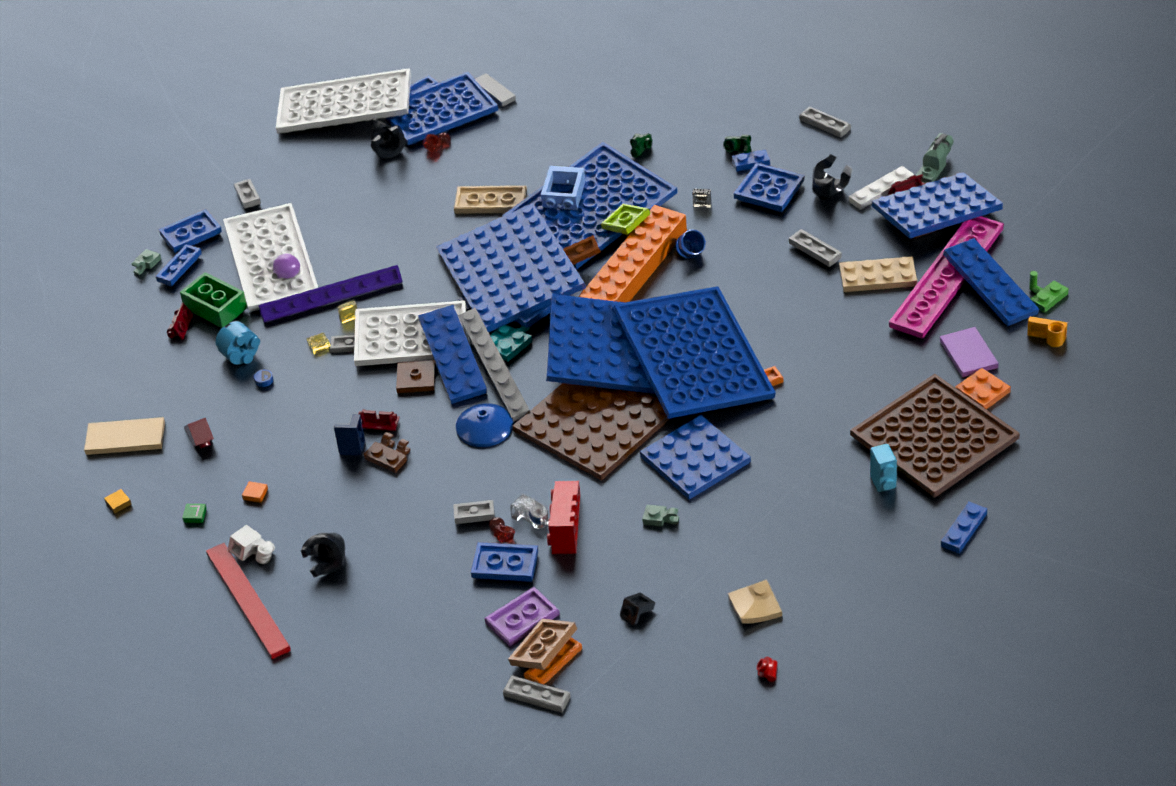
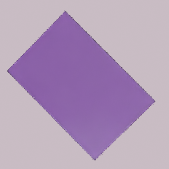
M976 327L940 336L942 346L962 378L974 374L981 368L986 371L998 368L996 358Z
M533 587L484 619L485 623L503 641L512 646L529 635L541 619L552 620L559 616L560 613L558 608Z

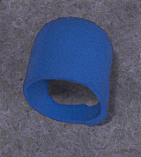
M693 229L687 230L678 237L675 245L676 251L683 258H694L704 250L706 241L701 232Z

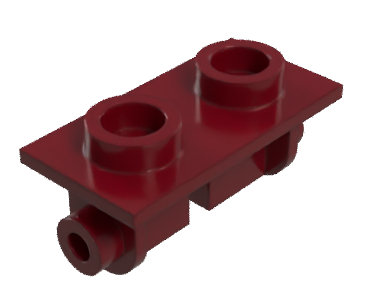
M923 174L913 175L905 181L893 183L888 195L924 185L925 183L921 182Z
M183 302L180 308L175 310L171 321L173 324H170L167 329V336L170 338L179 336L183 340L193 317L190 309Z
M366 409L358 412L361 416L363 429L395 431L400 418L393 411H379V415H376V411Z

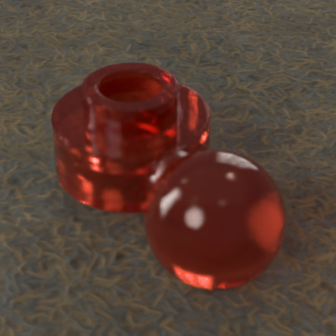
M445 132L440 133L438 137L434 134H428L423 140V145L427 150L435 152L441 145H448L451 137Z
M494 517L490 520L489 528L494 532V536L497 537L498 541L509 542V540H513L514 528L506 526L504 520L500 517Z

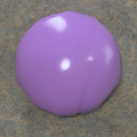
M284 253L279 255L273 263V274L275 273L278 278L288 279L295 277L300 270V262L292 254Z

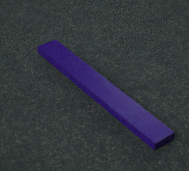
M394 265L258 305L263 323L400 284L403 283L398 265Z

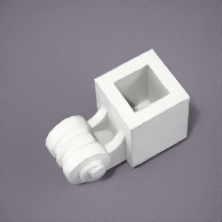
M245 525L230 536L228 551L240 560L244 561L252 554H256V561L258 563L266 564L270 561L271 554L275 550L274 544L271 541H264L261 535L248 525Z

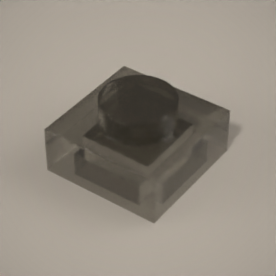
M693 189V207L711 208V189Z

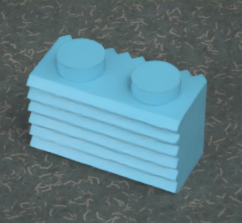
M889 444L875 446L870 449V478H872L874 486H876L879 492L890 490L897 486V459Z

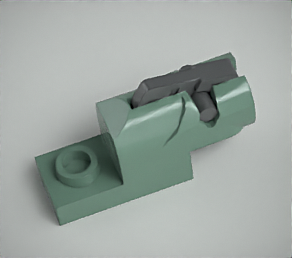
M939 133L933 140L929 149L924 154L923 165L916 174V176L923 174L921 182L925 184L934 182L946 166V156L951 151L953 145L952 136Z

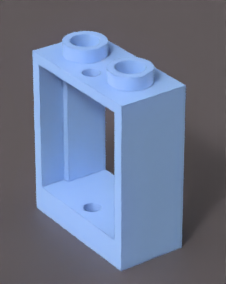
M549 166L541 192L542 206L545 208L577 210L586 181L584 168ZM552 184L574 185L572 194L550 192Z

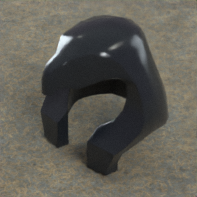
M372 118L370 134L372 150L381 158L397 156L406 144L401 127L398 125L392 127Z
M829 154L827 158L821 160L813 168L812 191L821 199L830 198L843 190L848 185L853 170L850 166L846 165L840 175L841 179H835L823 171L830 168L837 157Z
M322 532L311 536L303 544L300 551L303 558L308 557V555H316L332 559L328 564L318 563L311 568L310 573L313 577L333 573L342 567L346 545L340 534Z

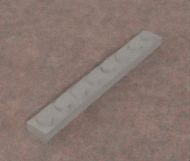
M476 308L458 315L513 422L520 420L530 410Z

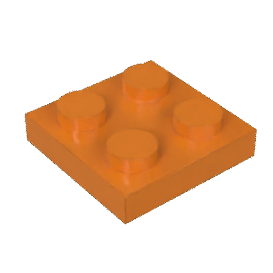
M983 368L955 386L956 389L985 409H988L1009 394L1011 386Z

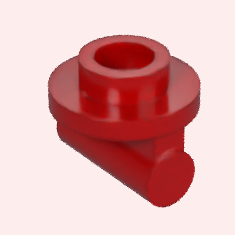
M768 656L760 659L756 667L758 676L765 677L768 681L774 682L776 680L778 662Z

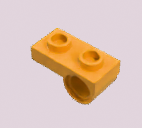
M1030 316L1027 335L1047 338L1048 345L1059 347L1066 340L1068 322Z

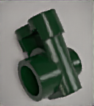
M636 133L630 139V145L632 146L630 154L632 157L636 158L646 148L650 149L652 147L653 140L651 134L646 133L642 135Z
M751 135L726 136L723 143L725 151L751 152Z

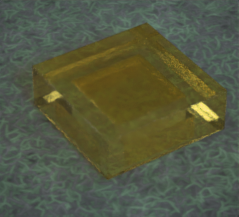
M354 300L337 306L339 319L342 324L355 319L357 304Z
M324 332L306 338L313 354L330 348V342Z

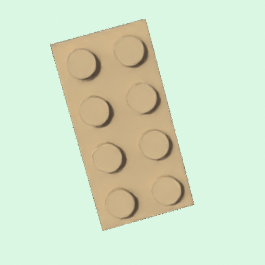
M913 257L839 263L843 292L914 287L917 285Z

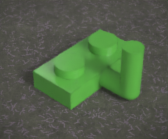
M1031 271L1029 289L1036 293V295L1030 299L1040 311L1045 313L1068 295L1069 288L1056 281H1052L1045 288L1037 286L1038 273Z

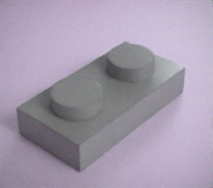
M250 179L234 183V188L244 209L261 204L260 197Z
M493 500L453 504L455 524L495 520Z

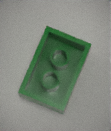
M206 272L180 291L182 302L192 313L221 328L225 327L248 308L244 291Z

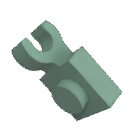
M148 249L144 250L132 262V266L136 267L133 273L140 275L146 268H153L161 260L160 253Z
M646 505L642 518L643 525L663 526L664 522L678 524V509L669 508L667 510L666 506Z

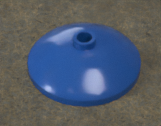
M491 403L477 404L466 409L456 421L458 437L464 443L476 447L496 445L504 441L513 430V419L508 410Z

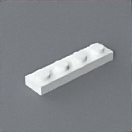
M901 166L850 195L849 202L862 210L872 204V200L888 195L893 183L905 181L914 174Z

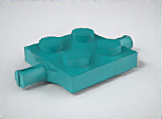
M504 325L490 335L503 360L509 362L533 342L532 336L525 333L530 330V327L521 326L519 329Z

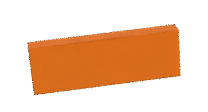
M570 638L544 670L529 668L524 673L525 679L544 685L582 649V644Z

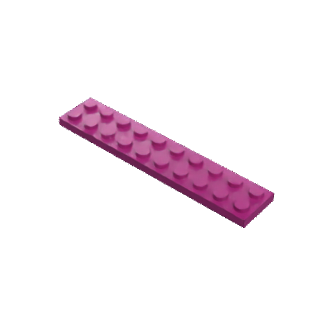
M982 216L964 221L944 249L975 238L988 251L1002 232L1004 223ZM944 249L890 319V328L923 339L966 281L943 256Z

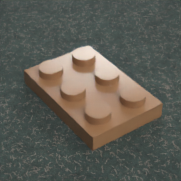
M541 619L508 658L510 665L544 670L577 630L575 622Z

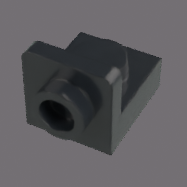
M641 592L625 597L620 616L632 625L638 623L640 614L654 610L656 602Z

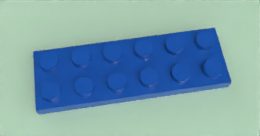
M975 238L944 249L943 256L1007 326L1038 314L1039 308Z
M454 305L418 315L420 325L451 404L487 393L486 385Z

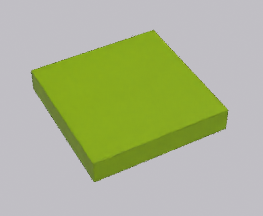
M623 203L601 223V226L604 230L628 235L651 213L648 208Z

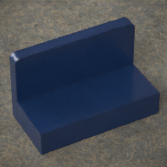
M352 414L350 425L336 424L334 426L340 455H362L365 436L360 414Z

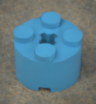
M242 322L229 323L230 326L223 327L218 332L215 340L217 350L233 364H249L258 350L260 339Z

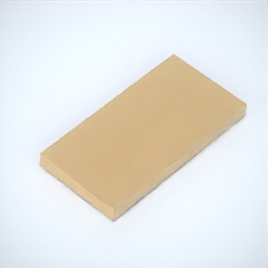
M458 186L454 214L506 213L526 198L527 186Z
M164 417L88 423L84 448L85 454L162 449L165 426Z

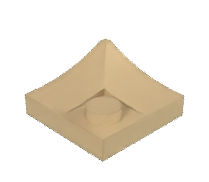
M767 580L728 593L729 600L742 623L763 622L782 616L781 608Z

